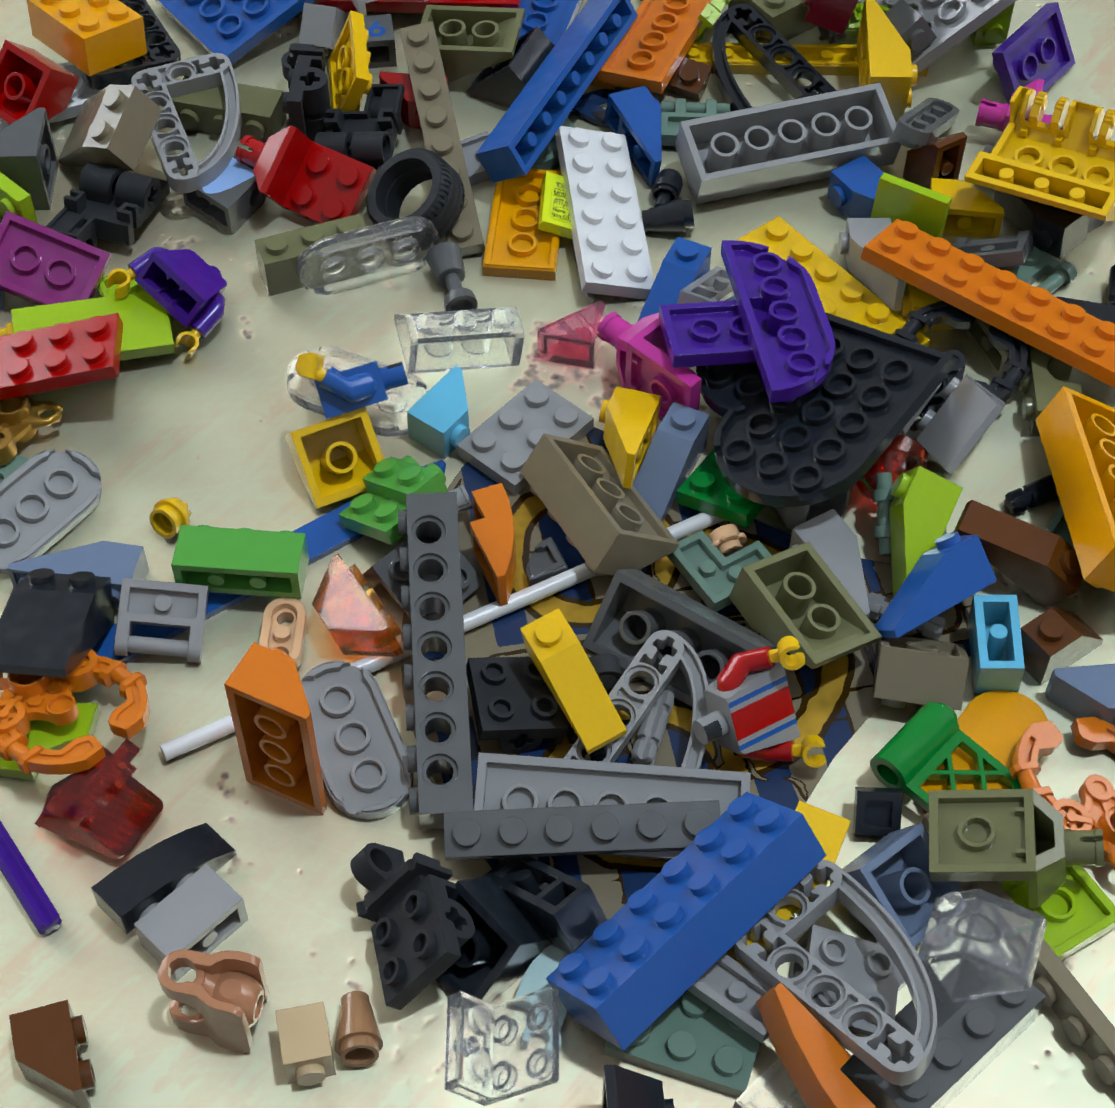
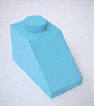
M456 365L407 411L409 438L444 459L457 448V444L470 434L468 405L462 368Z

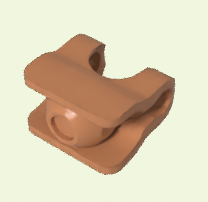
M178 949L169 953L162 960L157 974L163 992L171 999L169 1011L175 1025L185 1032L207 1036L220 1047L227 1050L249 1053L253 1045L249 1028L257 1023L263 1004L267 1002L269 997V989L261 959L249 953L229 950L207 954L188 949ZM181 967H189L196 972V978L193 982L176 983L171 980V976L176 969ZM187 1004L200 1013L187 1016L182 1013V1008Z

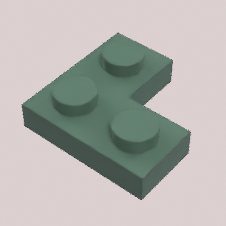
M703 530L678 541L679 546L676 551L667 555L705 604L715 612L732 604L729 595L743 566L772 556L758 540L724 557L719 549L712 545L713 542Z

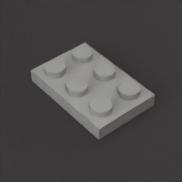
M535 379L457 444V455L496 483H502L506 490L516 495L529 484L520 470L543 433L579 441L594 428V418Z

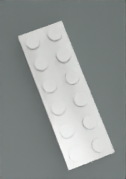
M560 126L556 132L555 139L561 174L565 183L581 291L585 293L647 299L654 283V277L626 136L613 132Z

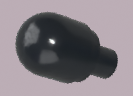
M667 168L657 174L652 187V197L655 200L654 207L679 198L683 179L678 171Z

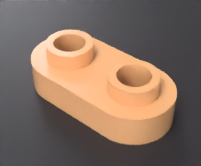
M281 597L271 601L263 613L259 645L269 649L272 647L278 648L286 652L294 659L297 669L302 662L307 629L304 605L295 598ZM284 622H292L290 625L282 624Z

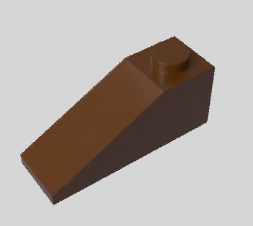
M970 500L966 503L953 532L957 531L960 536L978 535L989 562L1045 608L1078 592L1083 580L1081 568L1075 549L1062 537L977 501Z

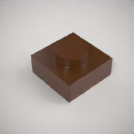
M684 57L668 83L669 91L700 101L713 74L712 66Z

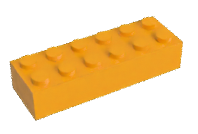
M1063 386L1035 421L1078 558L1081 574L1090 585L1096 588L1103 587L1115 592V408Z

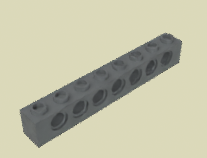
M457 492L406 494V510H398L399 535L408 536V547H399L400 573H409L410 584L401 586L402 611H411V624L402 625L403 650H412L413 664H404L405 690H414V704H406L407 731H416V745L407 746L408 773L417 772L418 787L409 788L410 815H419L420 830L444 829L443 812L474 811ZM425 537H434L438 541L427 544L420 540ZM428 574L440 577V579L434 582H427L421 578ZM431 612L442 616L436 621H429L423 618L425 614ZM432 651H437L444 655L442 659L437 661L428 660L424 656ZM432 691H441L447 695L441 701H431L425 696ZM441 731L446 733L449 738L444 742L436 743L430 741L427 736L433 732ZM440 772L449 775L452 779L446 784L436 785L429 780V777Z

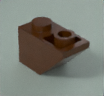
M68 1000L9 1015L15 1060L25 1079L76 1108H91L88 1090L96 1088V1079L91 1059L83 1060L81 1045L89 1043L83 1015L74 1016Z

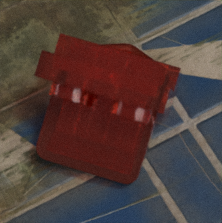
M127 738L114 754L103 746L106 757L89 770L73 773L55 783L48 791L41 815L34 824L67 840L71 838L111 859H122L163 809L162 800L132 777L137 768L131 762L141 749Z

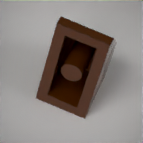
M964 132L936 138L926 146H919L918 149L907 150L903 178L906 181L928 189L930 188L931 178L958 180L967 135Z
M1050 608L1020 628L1024 670L1040 685L1050 680L1053 668L1069 667L1102 645L1103 639L1074 612L1057 608Z

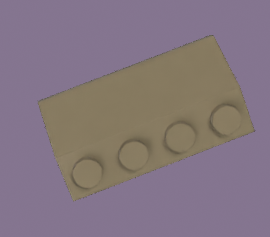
M543 433L520 472L530 484L531 492L541 499L548 509V515L560 525L566 534L567 541L579 551L585 560L586 567L591 572L599 576H614L616 570L632 568L640 570L676 551L679 543L633 485L631 489L622 486L612 459L603 446Z

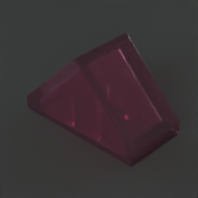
M598 301L537 329L538 357L543 361L594 369L602 342L597 336L599 333L597 330L605 317V304L603 301Z

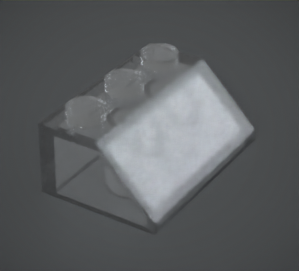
M517 306L394 314V322L408 374L450 371L455 365L462 368V370L520 365L525 332Z

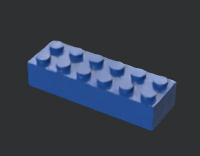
M746 792L741 797L733 800L727 810L709 827L701 830L696 835L694 841L677 857L666 862L660 873L645 887L634 892L629 897L627 903L609 920L601 923L594 930L593 935L575 952L564 957L546 980L574 1020L624 1051L827 855L802 813Z

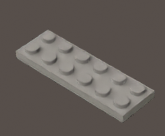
M479 752L474 811L719 800L721 816L733 800L741 797L746 792L750 793L751 773ZM682 851L596 855L671 860Z

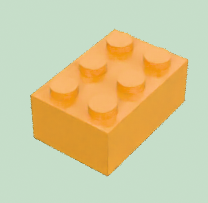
M27 0L32 36L88 76L147 54L143 16L119 0Z

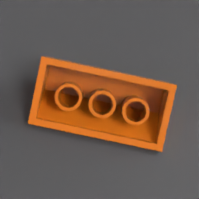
M253 642L224 683L246 781L324 815L327 810V803L312 715L295 661L281 649L274 647L269 649Z

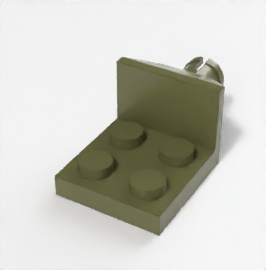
M1034 789L929 791V874L931 882L1027 881L1029 908H1039L1066 881V867H1073V865L1104 867L1103 830L1064 829L1063 815Z

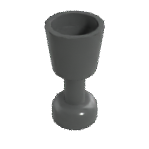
M453 242L438 243L428 251L426 261L439 285L448 289L449 293L444 298L445 312L453 319L466 318L476 311L478 302L475 294L470 289L463 288L461 284L465 278L461 248Z

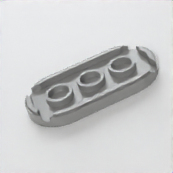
M55 449L44 450L31 457L0 483V573H8L7 568L11 563L42 556L94 511L101 498L102 484L99 469L90 458L74 450L66 449L65 452H55Z
M330 661L322 663L309 670L301 681L312 715L324 788L332 804L340 812L351 818L370 821L388 817L405 804L409 798V788L413 787V772L408 773L407 749L374 676L362 667L359 669L355 666H350V662Z

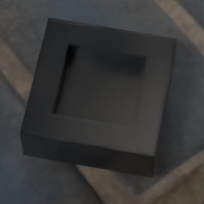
M855 787L854 834L886 836L891 832L900 830L903 798L901 789Z

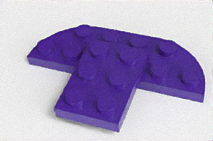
M722 240L721 256L736 300L659 305L658 318L672 367L690 368L695 366L757 362L770 403L792 402L797 397L809 393L825 380L831 370L835 351L834 335L812 277L795 259L789 256L787 261H785L778 255L768 252V246L746 241Z

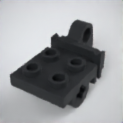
M292 43L290 44L289 51L281 58L283 76L288 81L289 92L283 93L282 110L284 114L289 116L286 127L290 125L296 127L314 142L318 132H326L324 118H328L326 109H331L328 78L324 65V48H315L314 44Z
M372 84L367 94L364 111H341L340 108L326 109L328 117L324 118L326 132H318L314 142L367 164L378 171L393 156L397 134H402L401 106L405 92L404 85Z
M88 162L80 174L79 190L71 189L70 196L65 195L63 197L64 208L45 227L96 247L98 238L118 244L124 243L131 247L135 243L134 229H138L170 194V187L166 180Z
M597 654L590 657L589 660L609 695L623 675L618 657L613 654ZM530 656L468 658L466 674L479 741L498 740L500 748L508 753H524L533 750L541 744L543 738H554L555 745H561L565 734L568 735L570 744L576 742L578 739L577 734Z
M369 843L352 858L350 863L351 871L356 880L369 890L364 896V901L356 903L358 917L376 922L371 927L385 1004L388 1007L402 1010L461 958L460 947L474 935L475 926L468 911L458 902L448 898L456 889L455 883L448 881L453 876L452 870L442 867L439 860L418 852L413 855L412 859H408L405 862L403 851L377 843Z

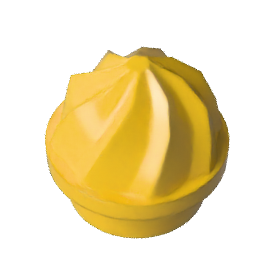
M178 497L161 499L154 505L149 520L153 530L161 537H178L180 526L190 525L191 521L189 518L192 512L188 510V504Z

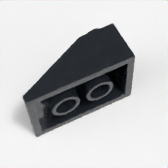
M48 568L30 571L13 588L0 618V672L66 678L115 624L111 577L95 576L94 573L88 571L59 574L54 573V570Z

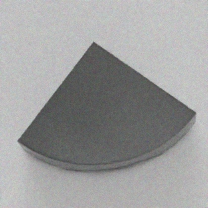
M551 537L541 541L535 547V551L528 560L526 567L528 586L568 570Z

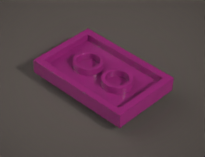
M6 211L0 223V290L39 306L93 298L112 259L111 254Z

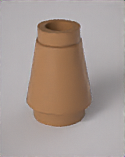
M351 991L341 997L334 1049L344 1065L349 1067H365L373 1064L379 1058V1051L383 1047V1041L369 995L363 991Z

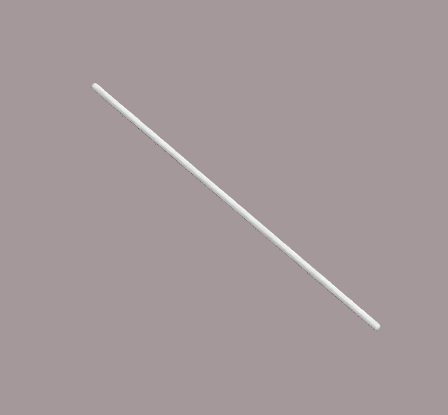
M909 428L906 434H898L886 450L914 439L922 432L920 430L911 431ZM702 512L669 526L667 529L678 541L724 520ZM583 563L511 594L508 604L500 606L498 601H494L463 615L464 633L597 575L591 572ZM403 641L352 662L350 666H355L359 669L362 667L372 673L412 656V650H403ZM229 715L161 744L160 749L165 760L169 761L235 732L232 717Z

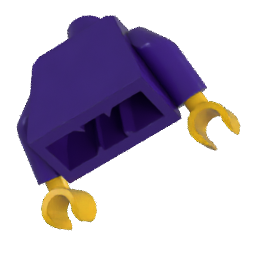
M154 247L128 264V270L120 268L111 270L107 278L106 288L120 284L115 290L116 299L125 298L129 294L130 282L135 279L146 292L185 328L190 327L192 329L190 332H181L174 343L175 350L181 344L190 348L185 356V361L193 358L199 346L200 337L205 339L223 318L225 297L222 293L227 287V282L222 278L221 272L217 267L209 266L190 249L169 250Z

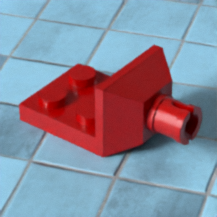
M291 125L268 137L266 143L256 140L250 135L244 136L240 143L249 147L248 149L252 152L238 146L236 149V160L242 164L254 167V175L261 193L280 207L318 224L358 214L368 193L371 181L377 173L376 169L311 141L299 129Z

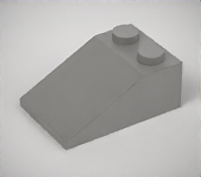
M967 374L962 381L956 377L951 380L940 395L946 400L937 413L929 409L916 426L922 432L916 440L951 475L1001 413L1005 405L1004 401Z

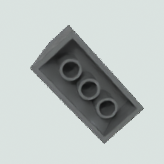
M635 568L616 570L582 645L596 654L607 653L617 656L621 668L626 670L646 640L654 632L669 630L685 639L695 650L705 670L708 685L717 680V676L734 654L765 646H770L771 649L777 648V645ZM667 645L663 650L657 648V659L653 664L656 670H658L659 663L666 654L672 656V647ZM679 668L665 690H670L675 698L692 707L688 683ZM638 676L646 682L654 685L649 678L644 676Z
M963 952L931 982L937 1008V1043L929 1067L917 1081L904 1086L894 1085L882 1078L854 1054L840 1070L876 1108H945L1035 1021L1046 996L1009 963ZM911 1000L895 1015V1021L912 1035H915L917 1016L913 1000ZM885 1041V1042H884V1045H885L887 1048H888V1041ZM891 1052L893 1064L900 1060L905 1061L907 1064L910 1063L909 1054L900 1058Z

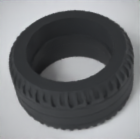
M423 148L407 149L387 160L373 177L367 194V213L373 225L395 244L408 249L424 248L441 240L456 224L464 206V185L456 170L437 153ZM432 179L430 193L421 207L412 214L399 218L401 205L408 193L418 184Z

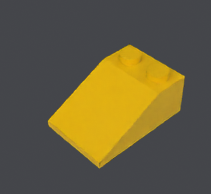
M864 0L856 41L859 86L881 83L895 121L898 122L899 118L904 115L905 108H911L912 88L910 86H916L917 64L911 63L910 48L876 0Z

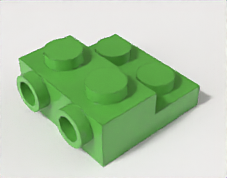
M406 455L402 459L391 456L378 462L374 470L362 478L368 492L354 498L350 506L338 514L344 528L393 545L404 536L399 535L398 510H406V494L448 492L445 485L446 477L443 471L434 463L423 467L411 456Z

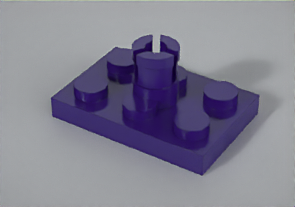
M1058 2L1046 3L992 52L993 67L998 73L1007 104L1010 103L1012 93L1019 86L1024 87L1036 79L1045 80L1042 91L1046 92L1076 63Z

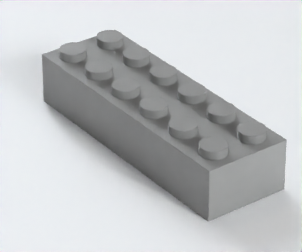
M875 83L681 121L675 148L695 204L828 178L832 170L863 155L877 167L892 165L895 162L901 144L898 142L899 137L894 134L897 123L881 83Z

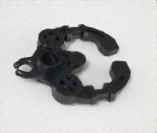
M939 301L927 305L916 312L910 311L906 316V324L902 329H896L893 335L918 343L916 334L919 330L928 332L932 326L942 322L955 329H970L973 327L976 317L944 301ZM990 326L987 337L993 347L1008 352L1009 357L1004 363L1003 368L1007 373L1003 378L999 376L994 377L990 385L986 382L975 381L1006 402L1009 398L1015 396L1018 383L1021 380H1026L1030 375L1031 369L1027 366V345L1025 342ZM945 351V353L953 355L954 367L941 382V386L922 410L919 417L923 418L929 409L937 413L946 401L940 395L951 380L956 377L962 381L966 358L960 351ZM921 419L914 421L910 427L911 431L918 430L916 426Z

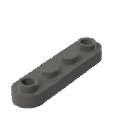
M928 98L899 118L894 134L899 137L898 142L907 148L918 149L919 146H926L954 125L959 109L944 100Z

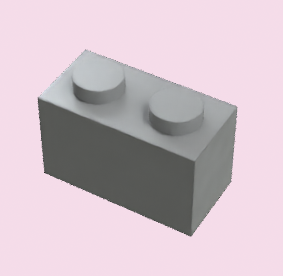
M206 863L197 872L184 876L177 884L175 890L161 902L148 906L140 915L139 920L134 923V927L141 946L161 965L162 960L169 953L178 949L211 953L247 922L248 916L243 898ZM181 967L176 969L172 977L178 981L191 968Z

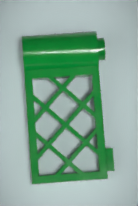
M927 702L870 760L872 772L887 788L901 789L927 812H929V794L921 788L927 780H946L947 790H956L955 780H977L978 790H987L986 781H1001L1009 789H1022L1018 779L1014 780L1007 767L959 729L956 713L944 703ZM958 747L974 759L975 770H953L951 755ZM944 763V770H937Z

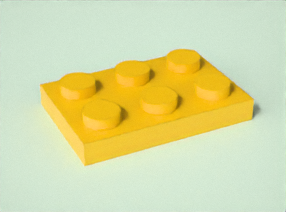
M352 10L328 60L331 109L340 108L341 111H360V100L363 94L367 95L369 93L373 76L369 73L368 69L371 53L367 51L366 46L369 31L365 29L364 14Z

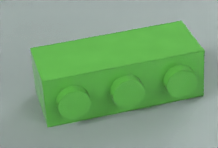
M181 525L171 563L175 583L205 585L209 587V592L302 599L309 563L306 534L287 530L278 532L253 530L250 528L234 529L211 527L208 525Z

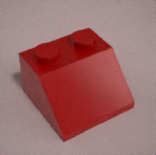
M5 40L0 51V118L12 124L37 108H45L48 120L52 119L67 108L79 77L38 51Z

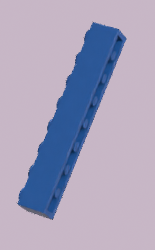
M588 0L476 152V156L493 183L525 176L638 17L630 0Z

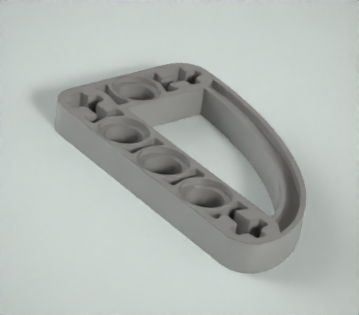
M210 53L144 69L134 74L131 79L132 85L140 89L157 105L165 106L162 108L150 138L170 188L177 193H190L213 182L231 162L241 133V103L237 80L230 59L221 53ZM179 76H189L185 80H175ZM151 86L154 91L148 92L146 87ZM222 86L226 103L223 129L217 144L210 154L197 163L171 98ZM162 128H174L172 131L169 132H158V130ZM172 150H182V151H183L182 153H180V154H178V155H167V154H166L167 152L172 151ZM184 168L186 176H181L178 170Z
M669 630L654 632L646 640L609 693L615 709L625 711L631 720L626 726V735L603 747L607 755L601 762L616 761L679 668L684 674L690 690L692 724L694 720L709 714L704 695L705 689L708 686L705 670L695 650L677 633ZM667 645L672 647V656L666 654L660 661L658 670H656L653 664L657 659V648L663 650ZM644 676L653 682L654 687L647 694H637L630 689V681L635 677ZM691 727L690 738L681 767L701 769L706 745L700 743L696 738L693 727ZM579 738L564 759L585 760L581 754L584 746Z
M821 860L734 944L736 957L772 988L781 982L839 1043L886 1081L900 1086L912 1084L929 1067L937 1043L936 1001L926 969L908 937L885 908L860 883L838 865L829 860ZM827 880L830 881V886L828 887L823 884ZM814 881L821 883L817 885L815 888H813ZM838 902L845 906L872 933L902 975L916 1011L917 1027L915 1035H912L795 942L799 936ZM786 905L796 906L802 911L799 917L793 920H783L776 915L777 910ZM750 938L753 941H758L763 938L764 948L755 942L747 946V940ZM785 962H796L804 968L802 973L794 978H785L777 973L778 967ZM823 990L833 991L840 997L839 1001L830 1007H820L813 1002L812 998L816 993ZM864 1019L873 1022L877 1029L870 1036L858 1037L850 1032L849 1027L853 1022ZM886 1038H888V1048L884 1045ZM891 1052L900 1058L909 1054L910 1063L907 1064L905 1061L900 1060L893 1064Z

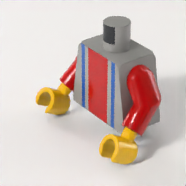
M785 636L780 639L776 649L765 646L731 656L717 676V680L709 684L705 689L704 695L709 714L693 721V731L700 743L707 745L716 740L720 746L735 752L738 757L759 761L793 762L795 757H803L806 765L813 768L822 767L826 763L825 755H810L807 753L813 747H825L824 740L818 735L812 734L805 737L801 744H795L794 739L800 737V732L785 669L798 670L805 664L804 653L786 654L789 651L800 648L797 638Z

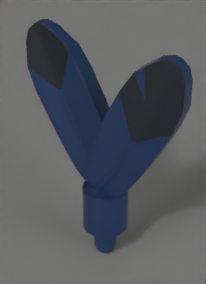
M602 89L583 94L572 111L595 125L609 128L604 121L606 110L602 107L607 106L608 95L618 91Z

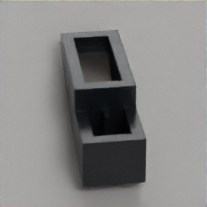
M204 823L164 839L139 853L91 887L97 905L127 935L135 928L134 923L139 920L142 912L151 904L161 902L173 892L184 876L197 872L206 863L216 872L237 855L236 850L212 827Z

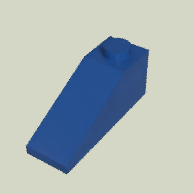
M646 86L611 93L608 95L604 121L611 132L626 136L630 160L649 188H652L662 162V111L660 103L652 96Z
M863 155L831 171L827 198L833 206L839 208L849 218H870L879 178L884 172Z
M677 237L662 261L638 321L643 317L659 313V305L677 304L680 290L710 271L712 248Z
M956 531L943 535L934 541L936 547L921 555L875 625V628L882 635L881 638H899L997 581L978 535L960 536Z

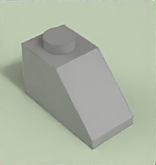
M304 3L299 44H314L315 48H324L325 56L328 57L329 51H333L349 14L337 7Z

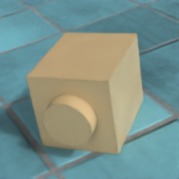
M324 1002L276 1010L282 1063L288 1085L294 1083L303 1086L315 1085L322 1082L328 1076L336 1075Z

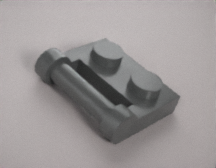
M1024 230L1019 231L1018 235L977 240H970L969 237L957 238L954 247L966 253L978 255L984 262L1000 270L1011 271L1025 264L1028 253L1033 252L1034 241L1032 231Z

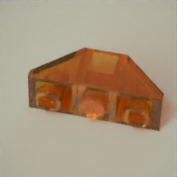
M339 554L335 555L330 560L312 602V606L343 655L398 657L404 652L395 638L402 633L389 612L383 615L379 613L385 608L372 587L364 591L363 587L367 586L368 583L357 565L353 564L348 567Z

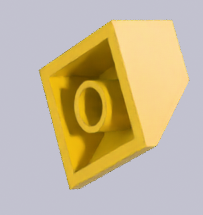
M366 407L285 435L297 472L316 509L367 491L362 478L373 471L375 465L384 459Z

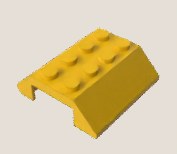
M1019 86L1010 99V122L991 153L979 151L965 174L964 181L1099 220L1115 221V141L1111 140L1115 127V110L1109 109L1104 115V107L1073 100L1069 105L1070 99L1061 96L1055 104L1051 123L1048 124L1042 122L1048 103V93L1038 91L1036 94L1035 89Z

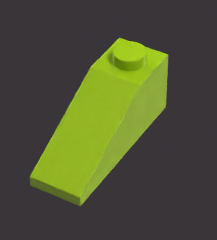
M921 466L905 473L902 472L895 480L891 489V495L895 496L889 508L893 598L921 555L936 547L934 541L943 536L963 490L962 487Z

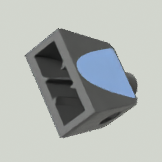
M234 156L223 173L213 182L196 191L183 193L186 206L231 235L236 233L265 203L266 196L259 191L253 171L254 167L238 162Z

